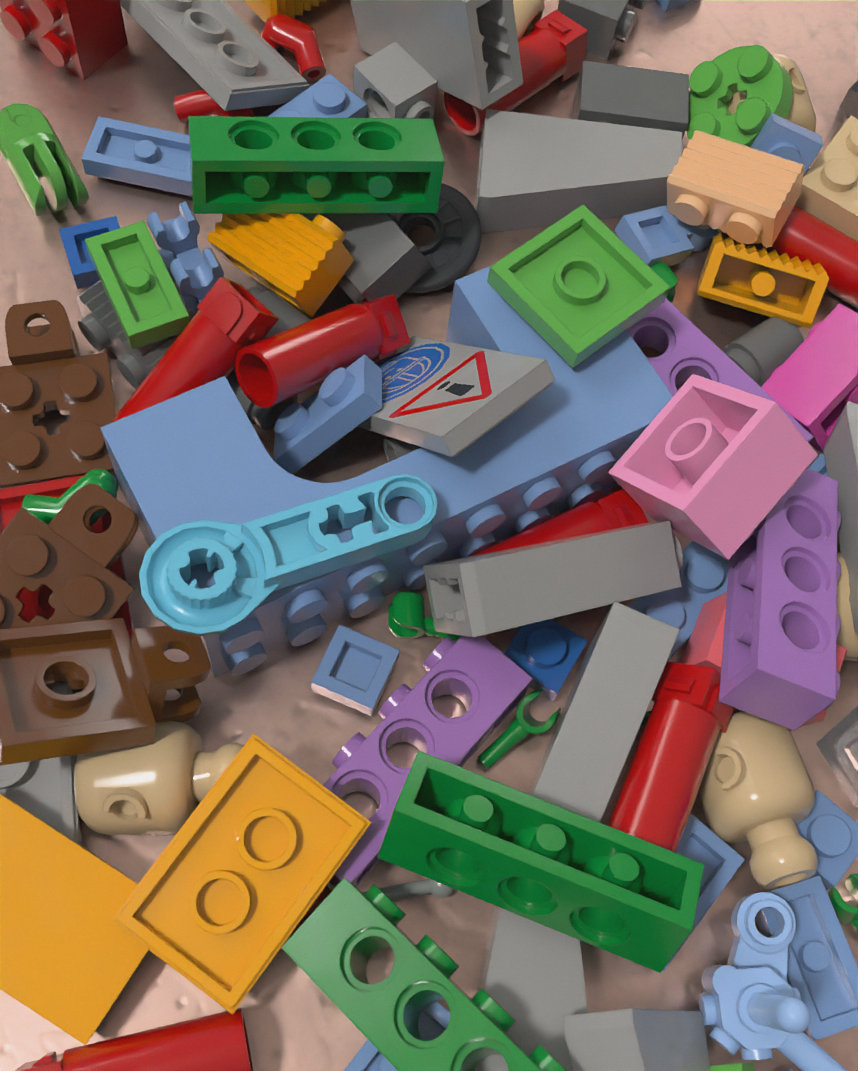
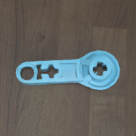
M402 474L384 478L243 524L212 520L181 523L162 533L146 551L139 571L142 597L154 616L176 632L194 636L224 633L243 622L273 591L408 547L423 540L431 530L438 503L435 492L421 478ZM394 497H409L418 502L422 508L423 516L415 523H398L386 513L385 504ZM366 508L371 509L372 521L364 522ZM337 520L343 529L352 528L350 541L341 543L336 534L326 535L328 522ZM372 523L374 529L377 531V534H374L372 531ZM206 563L208 572H211L215 567L219 569L214 573V585L209 588L199 589L196 579L190 585L185 583L191 579V567L196 564Z

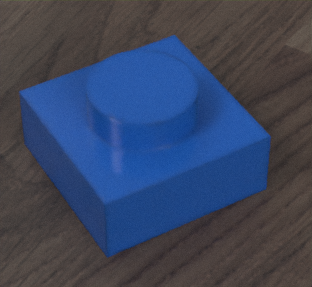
M117 216L59 229L77 289L92 286L100 280L88 254L85 239L119 229L120 225Z
M548 619L520 626L504 654L533 678L529 685L531 689H543L544 691L541 694L554 701L588 640Z

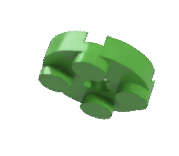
M760 45L736 47L720 54L713 61L700 63L692 71L689 78L687 137L689 140L692 139L694 131L699 130L751 147L771 113L784 119L787 118L793 100V84L790 74L765 47ZM737 91L747 95L745 101L738 103L736 113L731 114L728 108L732 96Z

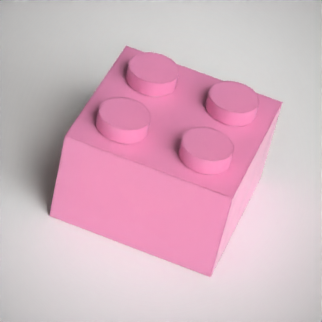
M692 374L608 473L652 519L657 522L670 521L672 530L729 560L737 549L752 535L754 529L783 495L795 485L798 478L818 454L776 402Z

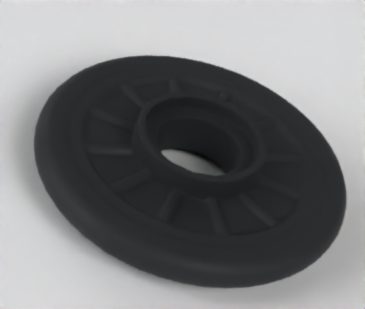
M441 183L437 213H387L405 234L413 227L419 225L428 226L436 232L435 237L428 245L417 247L432 267L405 292L426 293L442 289L462 277L475 261L482 238L481 223L472 203L457 189Z

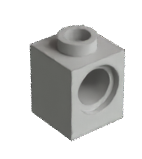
M397 42L390 44L354 65L353 93L367 103V118L434 120L438 81Z

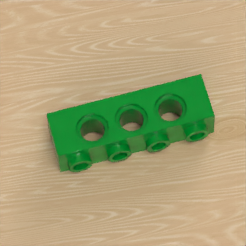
M188 116L190 174L194 214L437 213L445 161L433 119Z
M419 750L393 810L377 857L659 973L662 972L693 930L704 864Z
M343 878L281 947L398 1071H475L478 1063L490 1055H502L509 1071H567L540 1044L528 1055L507 1034L516 1020L482 988L470 998L450 978L460 966L426 934L416 945L397 926L406 914L375 884L364 894L346 878ZM391 947L395 958L391 973L382 982L369 984L366 976V967L369 959L376 951ZM434 1000H446L450 1010V1019L446 1030L436 1039L424 1041L418 1029V1019L421 1011L428 1003Z

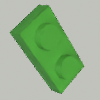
M144 220L85 239L90 259L132 350L180 334L190 322L189 314Z

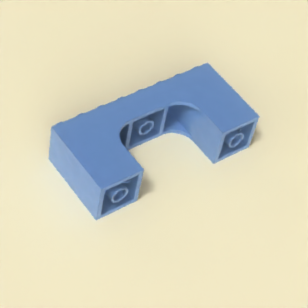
M490 266L455 280L445 342L547 359L556 380L552 382L551 386L456 457H450L421 447L364 474L341 482H313L296 477L281 468L266 451L225 376L100 427L119 487L130 509L138 515L139 527L149 547L162 533L181 523L212 520L243 524L394 475L408 474L417 476L427 482L435 492L438 503L431 530L423 540L408 547L273 591L240 624L224 633L201 636L214 677L217 678L229 671L231 675L249 672L266 660L267 653L291 642L292 646L309 643L326 631L327 624L350 614L352 618L362 617L381 606L386 599L385 596L406 586L409 590H417L427 586L424 565L471 556L516 533H521L551 519V516L568 508L573 509L591 501L595 503L603 496L604 491L618 485L617 481L608 472L673 397L627 329L572 368L487 283ZM394 497L385 504L386 513L398 523H415L423 516L422 508L418 502L409 497ZM366 508L364 522L372 521L370 508ZM337 520L329 521L326 535L336 534L341 543L349 542L352 528L343 529ZM372 523V531L374 534H377V531L374 529ZM206 563L196 564L191 567V579L185 583L190 585L196 579L199 589L209 588L214 585V573L219 569L215 567L211 572H208Z

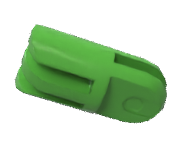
M20 103L11 104L1 109L0 151L35 216L44 215L46 205L51 212L67 209V196L73 207L86 204L89 199L88 191L51 124L40 110L28 104Z

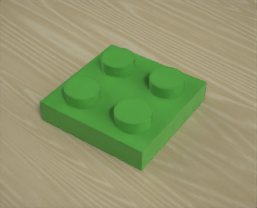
M584 204L490 266L487 283L572 368L664 303L670 290V286Z

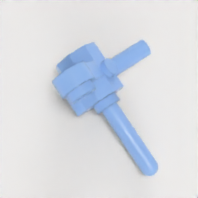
M768 892L754 893L743 897L735 905L731 916V926L735 936L727 965H710L705 968L701 977L704 989L699 996V1007L703 1014L704 1026L709 1025L713 1028L709 1036L732 1056L741 1047L742 1059L744 1060L773 1058L772 1048H776L801 1071H848L803 1032L808 1028L811 1021L810 1010L801 1000L798 988L792 987L787 983L788 945L792 941L796 930V920L791 907L781 897ZM762 908L769 909L777 918V930L770 937L760 934L755 925L756 914Z

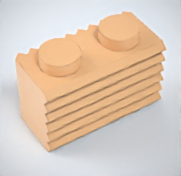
M695 130L688 146L684 148L682 156L679 157L677 165H674L672 173L668 176L667 210L688 225H709L713 230L719 228L723 233L727 232L732 239L739 243H762L766 248L772 247L801 195L805 165Z

